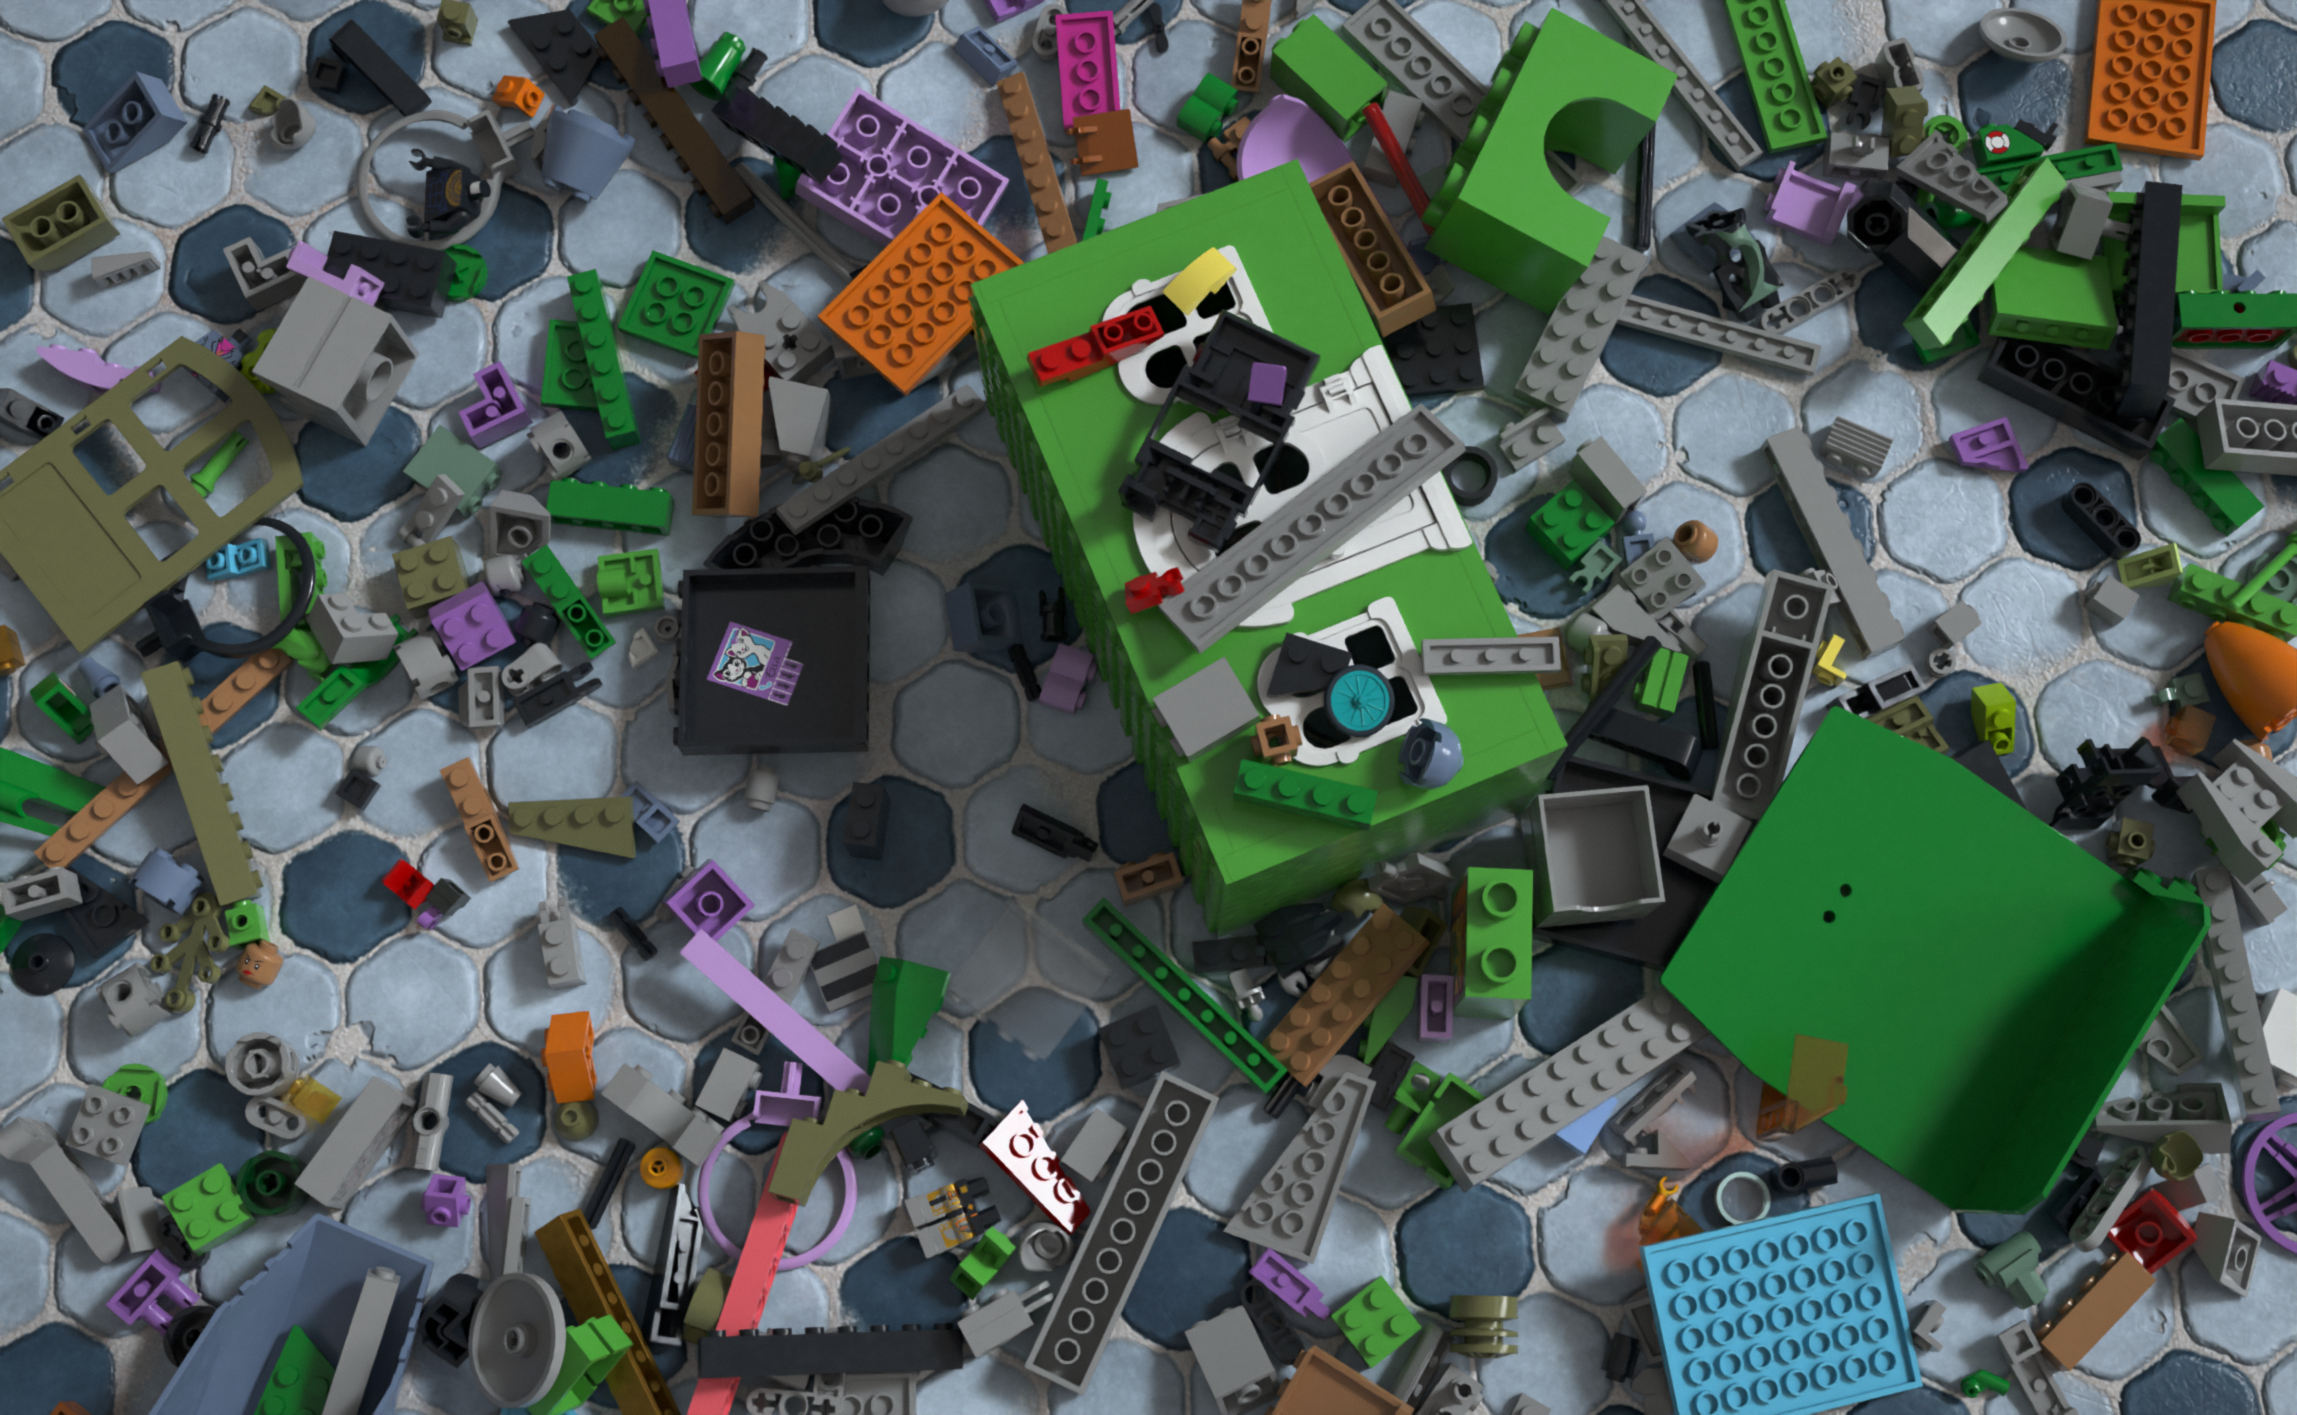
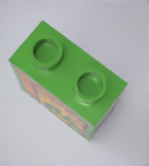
M1468 867L1452 891L1449 976H1454L1453 1017L1512 1019L1531 1000L1533 870Z

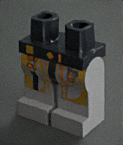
M985 1177L969 1181L963 1178L904 1201L914 1228L919 1229L946 1218V1220L916 1231L926 1259H933L981 1237L991 1226L994 1227L1002 1221L996 1205L980 1211L976 1203V1199L991 1194Z

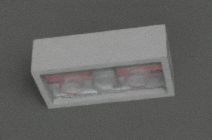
M373 1076L294 1184L323 1205L344 1209L418 1108L419 1102L391 1082Z

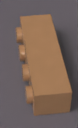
M2112 1252L2107 1255L2099 1264L2102 1269L2095 1276L2089 1275L2079 1284L2078 1288L2081 1291L2073 1299L2068 1297L2057 1307L2056 1310L2059 1314L2052 1321L2046 1320L2036 1329V1339L2042 1348L2040 1352L2059 1371H2071L2156 1281L2129 1252L2116 1254Z

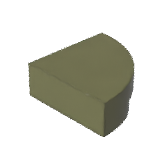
M264 85L248 108L257 115H274L278 111L281 100L287 97Z

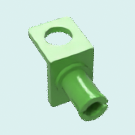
M1415 1061L1394 1095L1398 1102L1384 1125L1391 1131L1401 1135L1414 1111L1419 1114L1422 1113L1427 1101L1440 1082L1441 1076ZM1417 1073L1425 1074L1430 1080L1429 1087L1424 1091H1418L1412 1086V1077Z

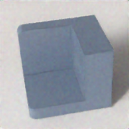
M1430 235L1409 241L1407 247L1424 275L1430 274L1436 266L1445 265L1446 260L1424 249Z

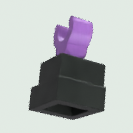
M440 878L425 897L433 906H430L423 912L416 922L424 929L429 928L432 930L442 917V913L453 916L460 907H464L469 902L471 897L452 880Z

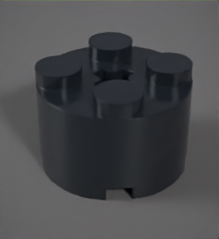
M191 1306L181 1310L172 1318L167 1333L164 1335L163 1346L167 1358L176 1367L181 1365L219 1307Z

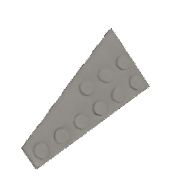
M1345 1071L1229 1221L1223 1232L1314 1264L1376 1081Z

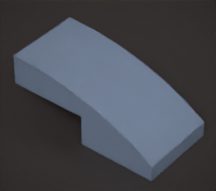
M637 780L620 796H633L634 821L658 844L680 823V820Z

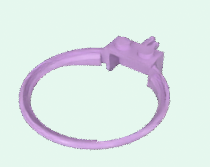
M784 1062L780 1093L756 1090L754 1110L747 1116L734 1122L721 1133L724 1136L702 1164L697 1193L703 1223L715 1243L738 1262L743 1250L735 1246L722 1234L710 1209L708 1190L711 1171L717 1157L728 1142L742 1131L751 1127L750 1120H755V1123L790 1126L792 1118L803 1120L807 1116L818 1119L822 1122V1125L824 1124L820 1118L822 1098L799 1095L803 1063ZM845 1147L837 1154L844 1172L846 1186L844 1206L837 1224L830 1234L813 1249L795 1257L781 1259L777 1271L799 1268L817 1260L826 1254L846 1231L855 1210L857 1177L852 1158Z

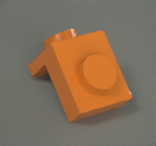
M504 75L498 83L496 92L491 100L498 106L518 108L526 116L534 117L545 94L527 77Z

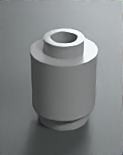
M757 765L756 770H750L744 799L747 800L745 807L766 812L770 811L771 805L775 803L780 775L775 774V768Z

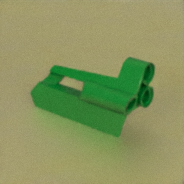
M0 747L1 822L52 836L61 827L26 815L22 810V804L25 800L73 817L106 788Z

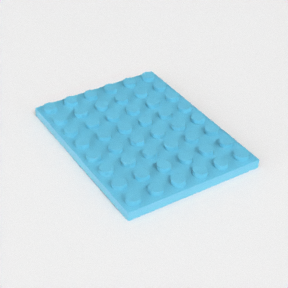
M1880 1193L1867 1194L1639 1246L1674 1415H1809L1923 1386Z

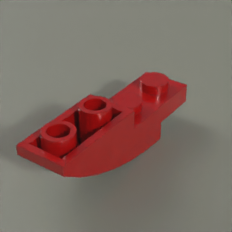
M1148 306L1092 325L1088 333L1029 352L1026 360L1039 387L1063 379H1067L1069 383L1098 372L1139 352L1164 336V332L1152 307Z

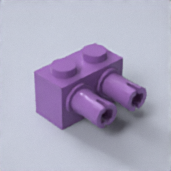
M157 1248L105 1306L130 1326L136 1319L140 1321L142 1318L164 1338L173 1317L156 1304L158 1300L155 1298L159 1294L161 1296L165 1294L178 1306L185 1309L193 1306L201 1296L197 1295L178 1279L180 1277L178 1273L183 1268Z

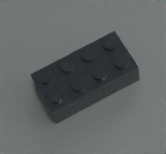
M334 231L327 254L328 259L323 271L344 280L351 264L385 283L374 306L437 318L443 317L448 293L450 292L457 263L446 251Z

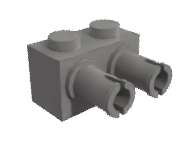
M1448 1363L1416 1409L1414 1415H1465L1468 1409L1473 1412L1484 1397L1480 1394L1484 1386L1454 1364Z

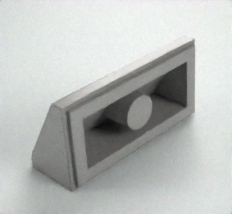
M139 1187L117 1191V1200L130 1252L143 1255L156 1251L157 1248L162 1249L165 1247L157 1232L159 1218L152 1189L150 1187Z

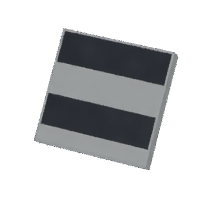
M865 931L816 951L810 965L830 1013L872 996V985L878 962Z

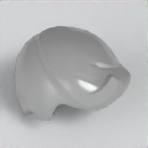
M288 98L281 100L278 111L270 119L273 125V130L270 132V142L275 151L295 150L302 147L315 133V119L299 102Z
M1034 1223L1026 1228L1020 1238L1019 1260L1021 1265L1028 1271L1052 1272L1057 1266H1063L1071 1261L1076 1246L1068 1234L1060 1227L1051 1223Z

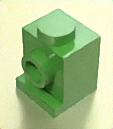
M241 900L232 904L233 909L225 911L230 936L229 946L243 950L250 943L259 944L261 940L270 942L264 908L257 903L252 904L251 900ZM247 918L246 925L241 927L240 919Z

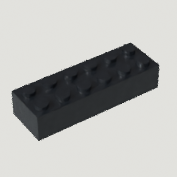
M2002 336L1998 337L1977 380L2137 460L2142 459L2153 448L2176 401L2175 398L2166 394L2154 419L2116 415L2117 403L2112 402L2115 385L2119 384V377L2114 376V368L2068 345Z

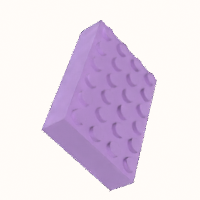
M857 87L827 134L838 144L835 149L843 156V159L821 185L802 174L797 181L795 194L886 248L941 192L984 227L1006 191L1009 179Z

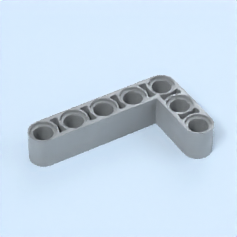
M19 1116L0 1130V1154L8 1160L31 1165L91 1250L102 1262L109 1264L129 1248L122 1220L51 1125L46 1122Z

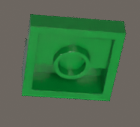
M2142 867L2139 870L2128 868L2123 874L2125 879L2153 896L2159 895L2204 904V901L2201 900L2202 898L2194 894L2197 888L2183 878L2176 876L2172 879L2164 876L2160 878L2150 870H2145Z

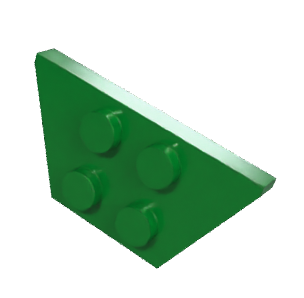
M293 1325L254 1415H322L336 1367L331 1365L323 1351L318 1346H315L304 1333L305 1330L301 1326Z

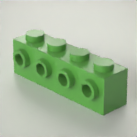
M2191 563L2186 565L2182 569L2183 573L2173 581L2167 600L2184 608L2194 610L2214 620L2243 624L2264 631L2286 643L2297 636V605L2258 591L2238 611L2232 612L2227 607L2228 602L2246 585Z

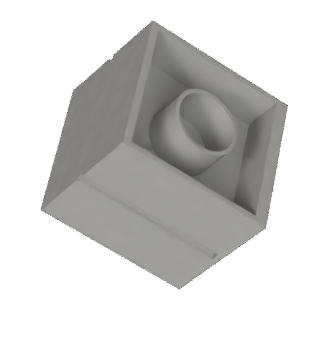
M308 276L252 372L260 381L286 397H280L278 400L285 409L366 447L418 358L419 352L391 314L354 297H350L346 293Z
M1648 785L1537 795L1530 803V806L1520 815L1527 869L1533 870V914L1535 928L1644 918L1665 902Z

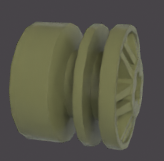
M1449 1296V1317L1464 1321V1328L1450 1330V1336H1464V1344H1450V1352L1464 1355L1467 1358H1500L1510 1354H1518V1345H1503V1337H1518V1332L1503 1328V1322L1518 1319V1297Z

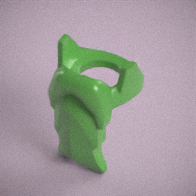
M293 629L288 636L272 647V649L286 651L289 657L298 660L297 663L308 671L309 677L319 684L325 680L324 678L334 665L331 664L315 634L312 636L303 630L297 631Z

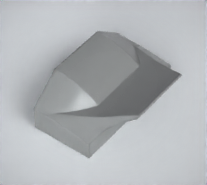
M499 666L468 668V679L458 688L459 720L469 724L470 729L503 728L505 698L504 683L501 676L502 671Z

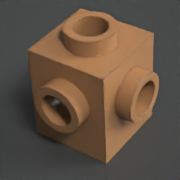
M1271 715L1260 720L1261 723L1255 724V735L1250 736L1254 756L1261 755L1263 764L1271 763L1274 767L1291 763V758L1297 757V746L1302 745L1298 725L1292 726L1290 716L1280 717V715ZM1272 739H1279L1282 742V746L1271 748L1269 742Z

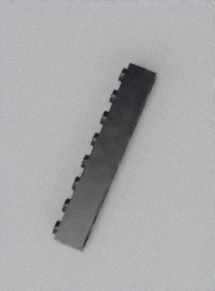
M953 1323L933 1324V1330H921V1324L902 1325V1331H889V1325L869 1326L870 1332H857V1326L837 1327V1333H824V1327L805 1328V1334H792V1328L772 1329V1335L759 1336V1329L739 1330V1336L726 1337V1330L706 1331V1337L698 1338V1379L963 1369L961 1329H953Z

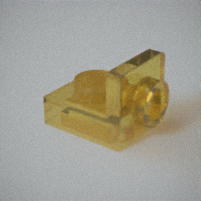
M308 1073L303 1079L298 1077L288 1091L291 1094L288 1099L289 1102L321 1124H324L342 1099L340 1095L315 1080Z

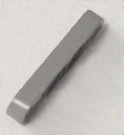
M1843 268L1767 310L1758 322V329L1780 335L1789 332L1855 294L1861 284L1859 273L1852 268ZM1842 279L1845 281L1850 279L1852 281L1850 287L1844 285L1836 292L1835 287L1840 284ZM1817 290L1826 291L1829 295V301L1825 303L1818 302L1814 297V292ZM1800 304L1804 308L1805 314L1800 317L1794 316L1790 312V305ZM1783 314L1784 319L1779 322L1776 328L1774 326H1767L1769 319L1774 322L1780 319Z
M2134 1145L2123 1151L2070 1229L2069 1238L2080 1251H2093L2102 1243L2151 1170L2150 1155L2142 1146ZM2125 1182L2120 1188L2114 1190L2119 1184ZM2108 1207L2103 1213L2098 1215L2102 1209Z

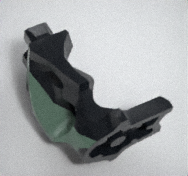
M1744 208L1730 212L1712 210L1703 218L1685 224V227L1690 236H1693L1699 245H1709L1716 253L1717 266L1712 271L1722 292V307L1733 311L1739 321L1749 322L1757 315L1753 305L1757 301L1760 302L1762 308L1766 309L1780 303L1777 289L1784 286L1769 262L1765 247L1759 240H1754L1745 225L1746 213ZM1735 249L1741 253V259L1737 262L1730 258L1731 251ZM1731 274L1735 276L1736 280L1733 286L1729 282Z

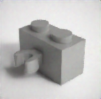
M1848 131L1831 132L1824 144L1822 176L1866 181L1869 177L1882 180L1888 171L1890 138H1883L1877 134L1856 135Z

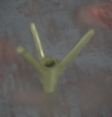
M850 447L840 449L819 461H804L800 463V473L792 479V483L797 484L803 478L810 483H816L823 477L822 467L850 452Z

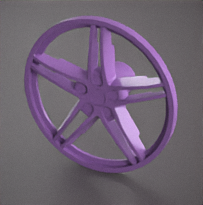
M2296 1112L2275 1119L2254 1137L2246 1151L2242 1164L2241 1184L2246 1206L2257 1226L2271 1241L2297 1255V1243L2285 1237L2270 1223V1221L2280 1216H2286L2297 1211V1201L2266 1216L2262 1211L2291 1193L2297 1199V1167L2295 1169L2280 1153H2277L2267 1143L2269 1139L2297 1163V1149L2275 1134L2283 1127L2297 1122ZM2262 1147H2264L2295 1179V1183L2259 1205L2254 1187V1170L2258 1155Z

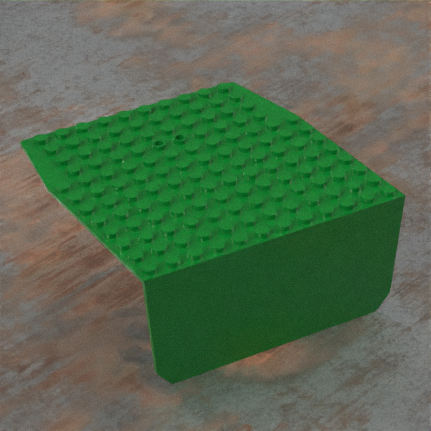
M1833 706L1828 710L1661 973L1659 984L1751 1074L1955 1213L2025 1215L2047 1198L2210 929L2211 915L2210 908L2204 904L2159 895L2153 896L2144 892L1952 758L1845 709ZM1842 885L1847 887V894L1845 896H1842L1840 893ZM1826 911H1828L1831 915V919L1828 923L1825 922L1823 919V915Z

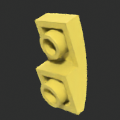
M1212 247L1188 265L1162 292L1183 313L1189 316L1210 291L1216 294L1236 272L1237 268L1216 248Z

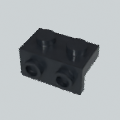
M2090 1167L2084 1169L2048 1213L2068 1238L2070 1229L2104 1180L2095 1169ZM2108 1207L2102 1209L2098 1215L2103 1213Z

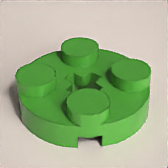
M132 1063L123 1065L112 1076H108L102 1085L103 1088L127 1096L128 1093L134 1091V1087H138V1092L141 1093L139 1101L152 1105L144 1126L154 1123L160 1118L168 1098L166 1080L161 1073H158L149 1066Z

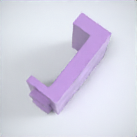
M1790 160L1786 170L1780 168L1776 176L1774 185H1777L1778 188L1775 194L1770 192L1763 209L1768 210L1764 221L1830 247L1838 233L1852 193L1857 185L1845 181L1842 188L1836 187L1794 170L1796 162Z
M300 240L292 248L286 266L288 269L305 279L309 276L346 293L350 297L374 306L385 284L384 282L351 264L344 280L322 270L328 257Z

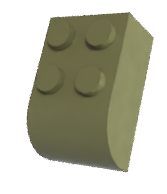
M80 174L1 218L28 265L39 271H49L63 267L120 235L94 189Z

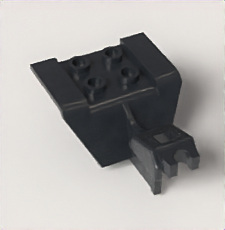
M2140 737L2130 748L2111 749L2109 744L2096 748L2092 739H2086L2076 749L2085 764V768H2078L2077 764H2070L2055 779L2064 801L2055 809L2049 826L2056 831L2098 829L2113 815L2114 809L2140 785L2156 789L2151 794V798L2161 807L2190 814L2194 810L2188 811L2176 791L2193 776L2174 777L2160 746H2152L2149 739L2145 737Z

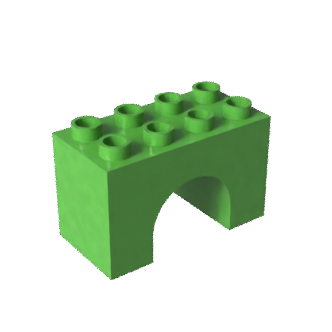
M1553 7L1539 28L1525 21L1510 49L1505 51L1490 79L1492 85L1487 95H1484L1469 121L1467 128L1470 130L1464 142H1460L1444 172L1447 176L1440 190H1436L1421 218L1422 222L1434 228L1424 249L1549 315L1588 268L1611 218L1576 200L1565 192L1550 173L1544 152L1563 151L1572 153L1615 175L1656 123L1678 75Z

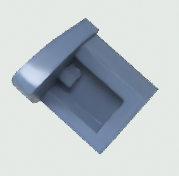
M2258 269L2249 278L2239 275L2222 274L2223 290H2231V294L2254 290L2266 277Z

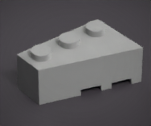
M121 684L89 705L92 716L89 720L94 726L92 732L97 738L95 742L96 747L105 757L110 755L137 785L169 763L166 756L157 749L160 746L158 740L155 737L150 740L146 731L151 729V726L140 705Z

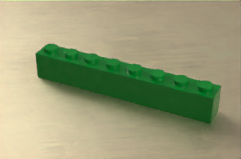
M1103 897L1082 919L1083 926L1264 1097L1286 1075L1288 1070L1108 900Z

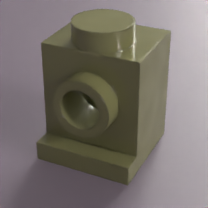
M442 0L437 16V21L444 33L442 39L447 42L472 46L478 18L471 4L453 0Z

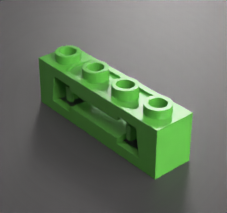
M312 532L301 533L312 550L316 565L315 589L306 611L307 616H309L318 594H324V588L328 584L326 572L324 569L322 570V559L326 557L323 541H320ZM286 535L275 536L280 622L290 613L300 592L299 577L294 575V568L297 572H303L299 552ZM301 620L294 628L297 631L303 630L312 636L314 635L306 620Z

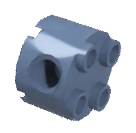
M156 847L153 852L149 851L127 883L136 890L140 888L145 891L143 895L182 916L204 884L202 882L204 878L199 875L196 869L186 863H182L180 867L177 866L178 862L172 859L169 853Z

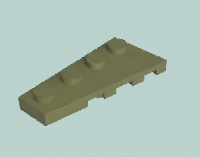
M633 796L508 803L509 829L511 834L636 858Z

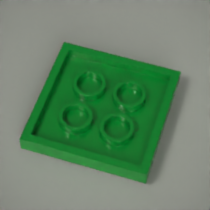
M652 250L620 320L618 329L622 333L698 360L699 335L714 333L735 286L734 279Z

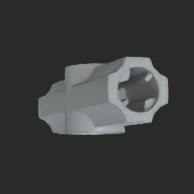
M424 1072L419 1108L413 1117L415 1131L408 1168L438 1171L443 1137L449 1126L447 1113L454 1076ZM434 1113L437 1117V1124L433 1129L428 1130L425 1126V1120L430 1114Z

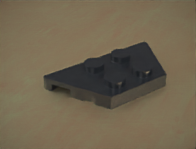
M570 9L509 20V27L570 105L572 107L575 106L578 102L577 96L583 86L588 85L592 78L593 70L602 61L594 49L598 46Z

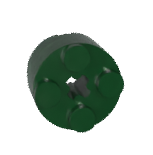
M267 1150L250 1158L242 1165L236 1180L237 1192L242 1202H244L243 1205L255 1214L278 1218L296 1214L310 1196L294 1184L307 1165L294 1155L274 1150ZM273 1180H276L278 1182L276 1188L271 1186V1182Z

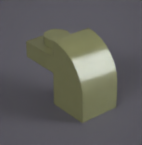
M711 1268L707 1269L688 1307L684 1320L686 1327L683 1340L698 1345V1338L706 1337V1331L716 1330L733 1276Z

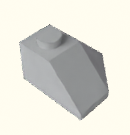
M502 490L490 505V558L511 554L516 560L521 559L523 561L531 553L550 542L551 513L532 495Z

